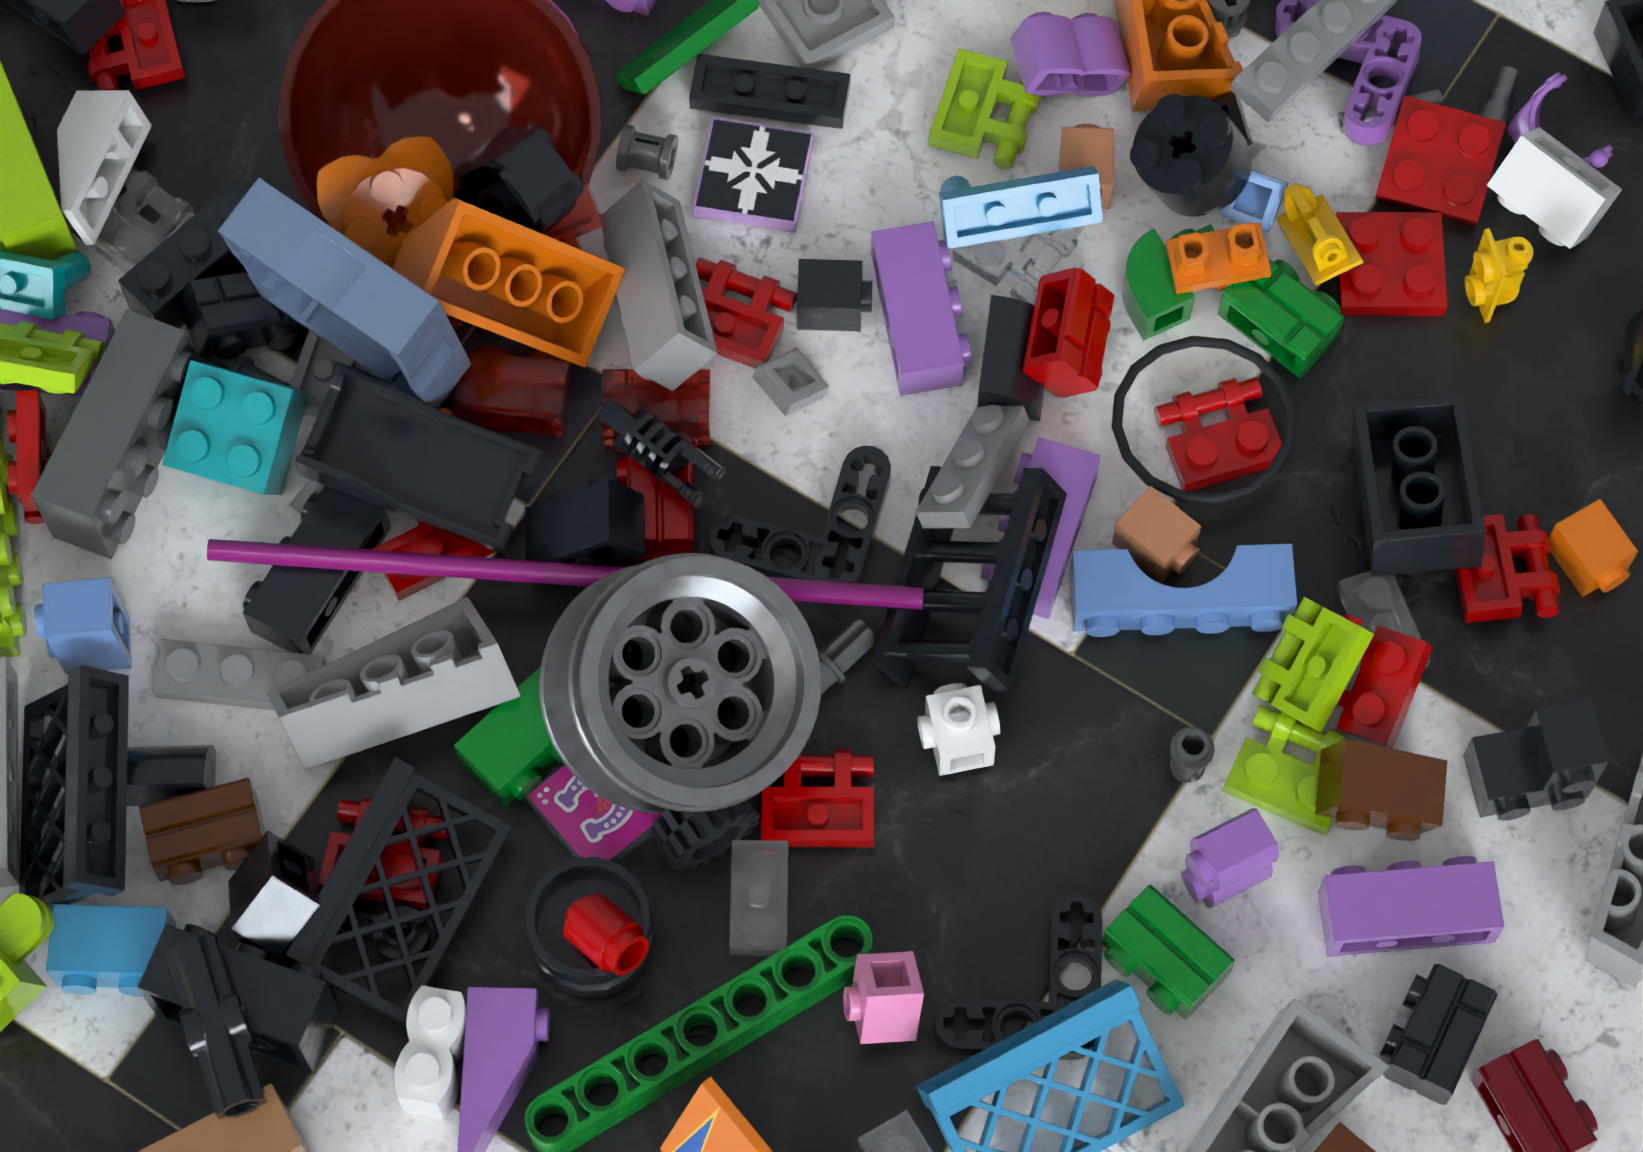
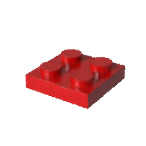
M1404 95L1375 199L1422 212H1441L1444 218L1476 226L1506 122Z
M1336 212L1337 219L1363 260L1362 264L1337 275L1340 314L1343 316H1445L1448 306L1441 212Z

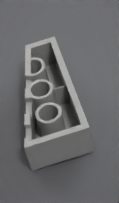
M468 597L267 693L304 770L521 697L497 641Z
M1293 999L1278 1012L1185 1152H1296L1391 1066L1302 1003Z

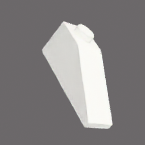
M129 90L76 91L57 129L61 211L85 245H95L152 127Z

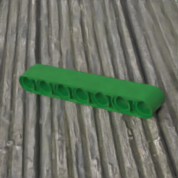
M842 915L830 920L542 1093L529 1104L525 1112V1125L532 1145L538 1152L573 1151L849 984L854 978L857 955L850 958L841 957L832 950V946L839 939L852 938L862 945V950L858 954H872V933L869 926L862 919L852 915ZM794 967H805L814 974L813 980L803 987L791 986L783 977L789 969ZM746 996H756L761 998L766 1004L764 1010L753 1017L739 1014L734 1007L741 998ZM698 1025H707L717 1032L715 1039L705 1046L692 1045L685 1037L688 1031ZM657 1054L664 1057L668 1064L660 1074L645 1076L636 1069L643 1057ZM600 1084H609L618 1090V1094L611 1104L595 1106L587 1100L590 1090ZM560 1114L568 1119V1125L561 1134L547 1137L538 1132V1125L545 1116Z

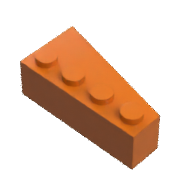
M1114 0L1119 33L1131 70L1127 83L1132 111H1152L1158 101L1168 94H1178L1180 96L1196 95L1215 101L1233 93L1229 88L1234 78L1243 71L1240 61H1234L1227 45L1229 37L1222 22L1216 21L1207 0Z

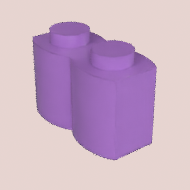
M1038 12L1025 18L1010 38L1025 92L1033 95L1053 96L1069 92L1080 96L1109 95L1116 93L1131 75L1117 22L1112 18L1097 16L1094 13H1084L1069 19L1064 16L1052 15L1050 12Z
M1251 808L1192 838L1190 842L1191 853L1186 855V870L1181 872V876L1191 897L1196 902L1203 899L1205 905L1208 908H1212L1271 878L1273 875L1272 863L1276 862L1279 858L1278 843L1258 809Z

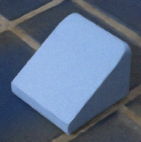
M1251 169L1249 180L1242 193L1231 204L1222 208L1219 215L1243 224L1261 222L1262 231L1269 233L1289 182Z

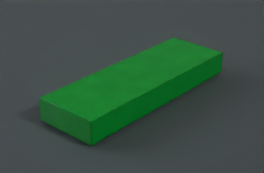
M710 0L613 75L622 89L647 94L757 10L761 4L759 0Z

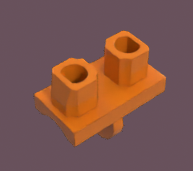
M1261 222L1232 226V228L1200 234L1198 232L1181 235L1179 238L1166 240V251L1176 295L1214 287L1218 292L1226 290L1230 284L1271 277V267Z

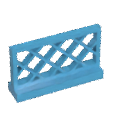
M1115 979L917 1085L916 1088L925 1106L931 1110L950 1151L966 1152L964 1147L976 1150V1152H1005L989 1147L1000 1114L1027 1123L1018 1152H1029L1037 1126L1064 1135L1059 1152H1101L1184 1107L1185 1104L1138 1009L1141 1004L1132 985ZM1127 1021L1136 1036V1042L1129 1062L1103 1054L1109 1031ZM1095 1039L1092 1050L1081 1047ZM1071 1051L1089 1056L1079 1089L1052 1080L1059 1058ZM1143 1054L1151 1069L1140 1066ZM1100 1060L1127 1068L1117 1101L1090 1093ZM1045 1066L1042 1077L1031 1074L1035 1070ZM1137 1072L1155 1077L1166 1099L1145 1110L1128 1105ZM1021 1078L1039 1083L1029 1116L1002 1108L1009 1084ZM1050 1087L1077 1096L1067 1128L1040 1120ZM995 1093L992 1104L980 1101ZM1087 1099L1114 1107L1107 1131L1096 1137L1077 1131ZM970 1105L988 1110L989 1113L979 1143L959 1137L950 1116ZM1125 1111L1136 1114L1122 1122ZM1075 1138L1085 1141V1143L1072 1149Z

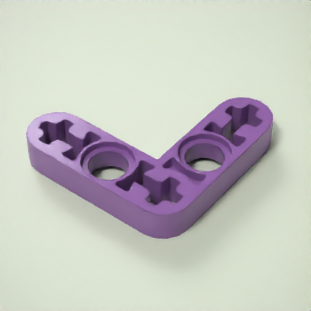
M1281 0L1276 8L1274 29L1276 36H1281L1294 24L1297 18H1300L1318 0ZM1383 15L1338 57L1362 63L1345 108L1343 130L1352 142L1359 145H1375L1384 141L1390 134L1419 61L1422 35L1419 28L1413 23ZM1395 43H1401L1397 59L1389 57L1390 48H1393ZM1376 76H1387L1392 78L1396 85L1390 88H1378L1373 86L1369 80ZM1369 105L1376 107V116L1370 122H1364L1363 120L1367 115Z

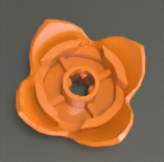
M406 137L390 144L382 156L372 159L356 154L342 156L326 164L318 171L316 183L317 200L323 217L332 228L390 268H393L405 236L454 198L453 172L449 160L432 137ZM398 205L405 207L406 222L401 226L397 224L395 228L388 227L383 213L388 208L395 212Z

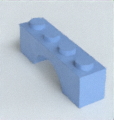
M1292 544L1237 545L1231 562L1218 577L1206 584L1190 588L1170 587L1151 579L1136 565L1128 549L1075 550L1072 552L1070 586L1073 632L1086 631L1088 635L1093 637L1112 636L1117 634L1119 630H1141L1142 633L1147 635H1164L1171 633L1174 628H1196L1198 632L1214 634L1236 626H1251L1255 631L1271 632L1281 629L1288 613L1294 616L1297 608Z

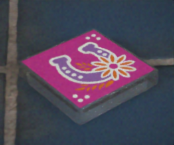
M564 763L541 780L524 796L526 804L573 858L600 857L619 863L652 836L650 833V828L654 827L652 823L655 819L663 817L662 814L629 810L599 797L584 786Z

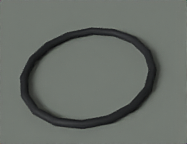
M1189 336L1157 345L1130 366L1114 394L1111 428L1122 459L1147 486H1152L1157 491L1178 501L1219 504L1251 495L1279 473L1294 445L1296 409L1285 380L1261 354L1229 339ZM1193 346L1225 349L1253 362L1276 386L1285 410L1284 440L1270 467L1246 485L1218 493L1183 491L1153 477L1132 454L1122 427L1124 399L1138 373L1164 354Z

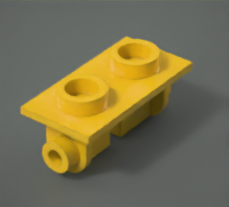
M1298 183L1292 184L1285 189L1283 198L1285 213L1275 218L1315 286L1363 263L1362 258L1323 194L1314 197L1309 187Z
M1490 228L1484 230L1478 250L1473 254V264L1469 275L1465 277V289L1468 300L1472 306H1479L1485 323L1490 322L1496 306L1510 303L1516 299L1525 275L1523 270L1527 269L1533 257V247L1525 238L1511 237L1494 241Z

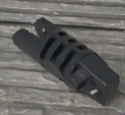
M608 399L597 414V417L619 434L613 442L616 447L645 467L657 479L696 509L700 508L706 499L705 496L701 494L697 487L679 476L689 462L696 465L697 469L707 477L718 481L726 472V469L686 438L676 433L643 405H640L636 412L633 413L621 403Z

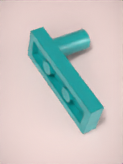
M0 250V309L52 320L66 314L65 290L85 281L90 276L91 266L89 260L78 251L69 252L52 261Z

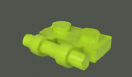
M958 48L929 133L928 145L978 159L983 142L992 143L997 146L993 159L994 164L1001 168L1010 169L1013 167L1016 155L1022 153L1028 139L1025 128L1029 116L1036 113L1041 96L1025 92L1022 78H1020L1019 83L1005 80L1008 61ZM997 102L1010 107L1006 123L991 119Z
M20 321L17 325L0 322V384L19 383L41 387L44 391L53 394L67 392L75 394L93 369V361L100 362L105 352V342L86 338L84 332L67 329L61 334L39 330V325L31 322Z
M1303 597L1294 616L1288 613L1281 628L1285 632L1270 659L1265 657L1257 672L1262 675L1252 694L1305 725L1322 732L1374 633Z
M1260 705L1252 725L1271 733L1267 745H1264L1248 737L1245 738L1222 792L1326 836L1333 818L1315 815L1321 749L1342 741L1344 734L1330 728L1327 733L1319 732L1282 711L1278 713ZM1287 741L1318 753L1314 764L1310 765L1283 753Z

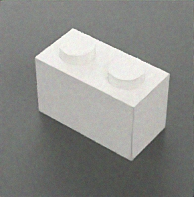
M1540 127L1521 135L1487 184L1489 188L1499 194L1497 196L1498 201L1505 208L1516 214H1525L1539 225V232L1548 241L1558 246H1567L1569 249L1589 237L1622 191L1620 187Z

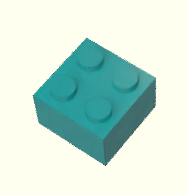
M190 360L162 465L260 494L282 495L310 392L211 363Z

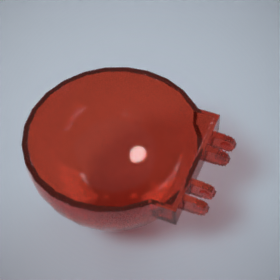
M325 0L308 17L288 54L278 95L279 139L293 184L311 213L331 226L323 217L317 200L316 183L318 171L326 164L342 156L358 154L372 159L382 156L390 144L402 138L429 136L441 147L451 164L454 175L455 169L502 128L516 126L526 129L529 125L535 124L549 134L552 139L553 148L564 160L567 167L579 176L584 187L583 193L577 198L574 209L552 228L546 236L583 250L578 236L603 227L602 214L589 186L602 137L601 92L589 51L568 15L552 0ZM459 177L454 178L453 182L454 198V191L460 187ZM398 205L395 212L388 208L383 213L388 227L395 228L397 224L401 226L406 222L405 207ZM447 315L453 329L463 325L462 320Z

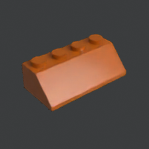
M453 198L405 236L392 269L439 300L445 314L586 367L626 268Z

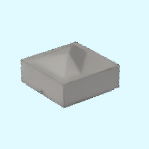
M797 348L759 365L752 377L785 416L822 399L829 388V385Z

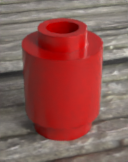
M594 893L578 898L570 905L565 914L564 937L603 971L615 972L617 975H626L633 971L646 956L649 941L643 935L642 926L604 894Z

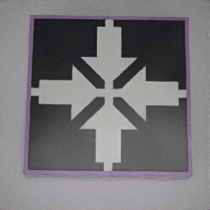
M712 117L693 204V217L796 233L814 146V133Z

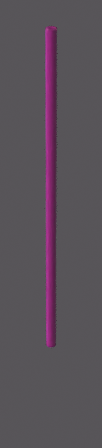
M209 539L207 544L208 561L585 587L590 586L612 572L627 568ZM767 577L777 584L792 601L921 610L923 606V587Z

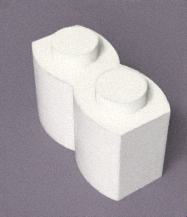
M421 986L411 1000L406 1020L409 1042L401 1051L394 1071V1088L404 1113L445 1120L455 1105L459 1092V1073L456 1064L464 1055L467 1006L462 992Z

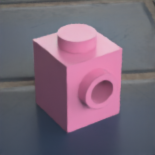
M913 951L857 954L853 984L844 988L843 1006L846 1020L855 1021L860 1044L916 1041L924 991Z

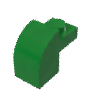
M1210 224L1197 231H1194V229H1185L1175 234L1170 239L1179 238V236L1197 232L1200 234L1215 230ZM1154 228L1142 235L1130 250L1122 289L1123 303L1127 314L1143 341L1190 320L1194 302L1192 292L1176 295L1166 245L1163 244Z

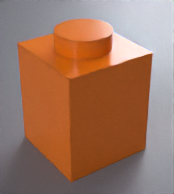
M1601 499L1555 524L1549 536L1551 554L1582 597L1598 588L1603 593H1606L1622 584L1630 576L1628 569L1638 552Z

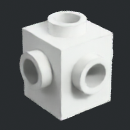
M953 683L936 689L932 695H927L925 715L917 717V724L923 749L933 748L939 776L992 766L995 755L993 736L1000 734V723L995 703H985L981 685L967 688L966 684Z

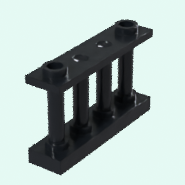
M930 466L925 487L919 495L918 506L940 471V466ZM1023 468L1018 489L1014 494L990 493L978 515H1010L1004 538L1000 542L950 541L954 528L923 529L916 514L895 586L923 587L922 610L888 607L881 633L875 642V654L872 661L898 686H908L915 661L967 664L966 667L991 691L1011 692L1067 493L1043 468ZM944 563L996 564L990 586L985 592L936 590ZM929 612L981 614L976 635L971 642L922 639Z

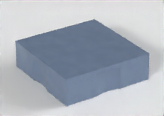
M261 178L256 180L219 228L218 232L232 253L247 270V275L264 299L351 357L375 376L393 383L438 409L470 367L471 362L439 300Z

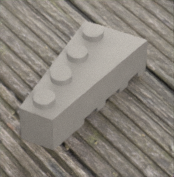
M1643 755L1620 830L1585 961L1634 988L1638 986L1643 977Z

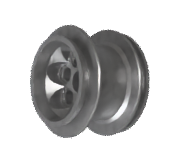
M679 553L662 556L640 565L612 572L588 586L575 597L557 620L543 653L539 677L540 706L548 736L562 762L584 786L599 797L623 808L643 813L661 814L665 809L686 812L713 811L739 804L757 795L778 779L797 759L809 739L817 718L821 698V667L816 644L806 620L790 597L777 584L760 572L728 558L711 554ZM676 613L683 615L690 625V634L684 643L675 639L671 633V620ZM628 640L636 642L643 652V660L637 670L630 669L623 660L622 650ZM723 643L727 645L735 664L734 669L730 673L724 670L718 661V651ZM692 673L696 682L689 687L690 692L681 694L678 691L677 684L682 682L683 675ZM628 697L637 700L642 708V719L635 728L629 726L622 716V706ZM723 699L730 701L736 710V715L730 729L725 728L720 723L717 715L719 704ZM677 726L685 730L689 737V748L682 757L673 752L669 742L670 734Z

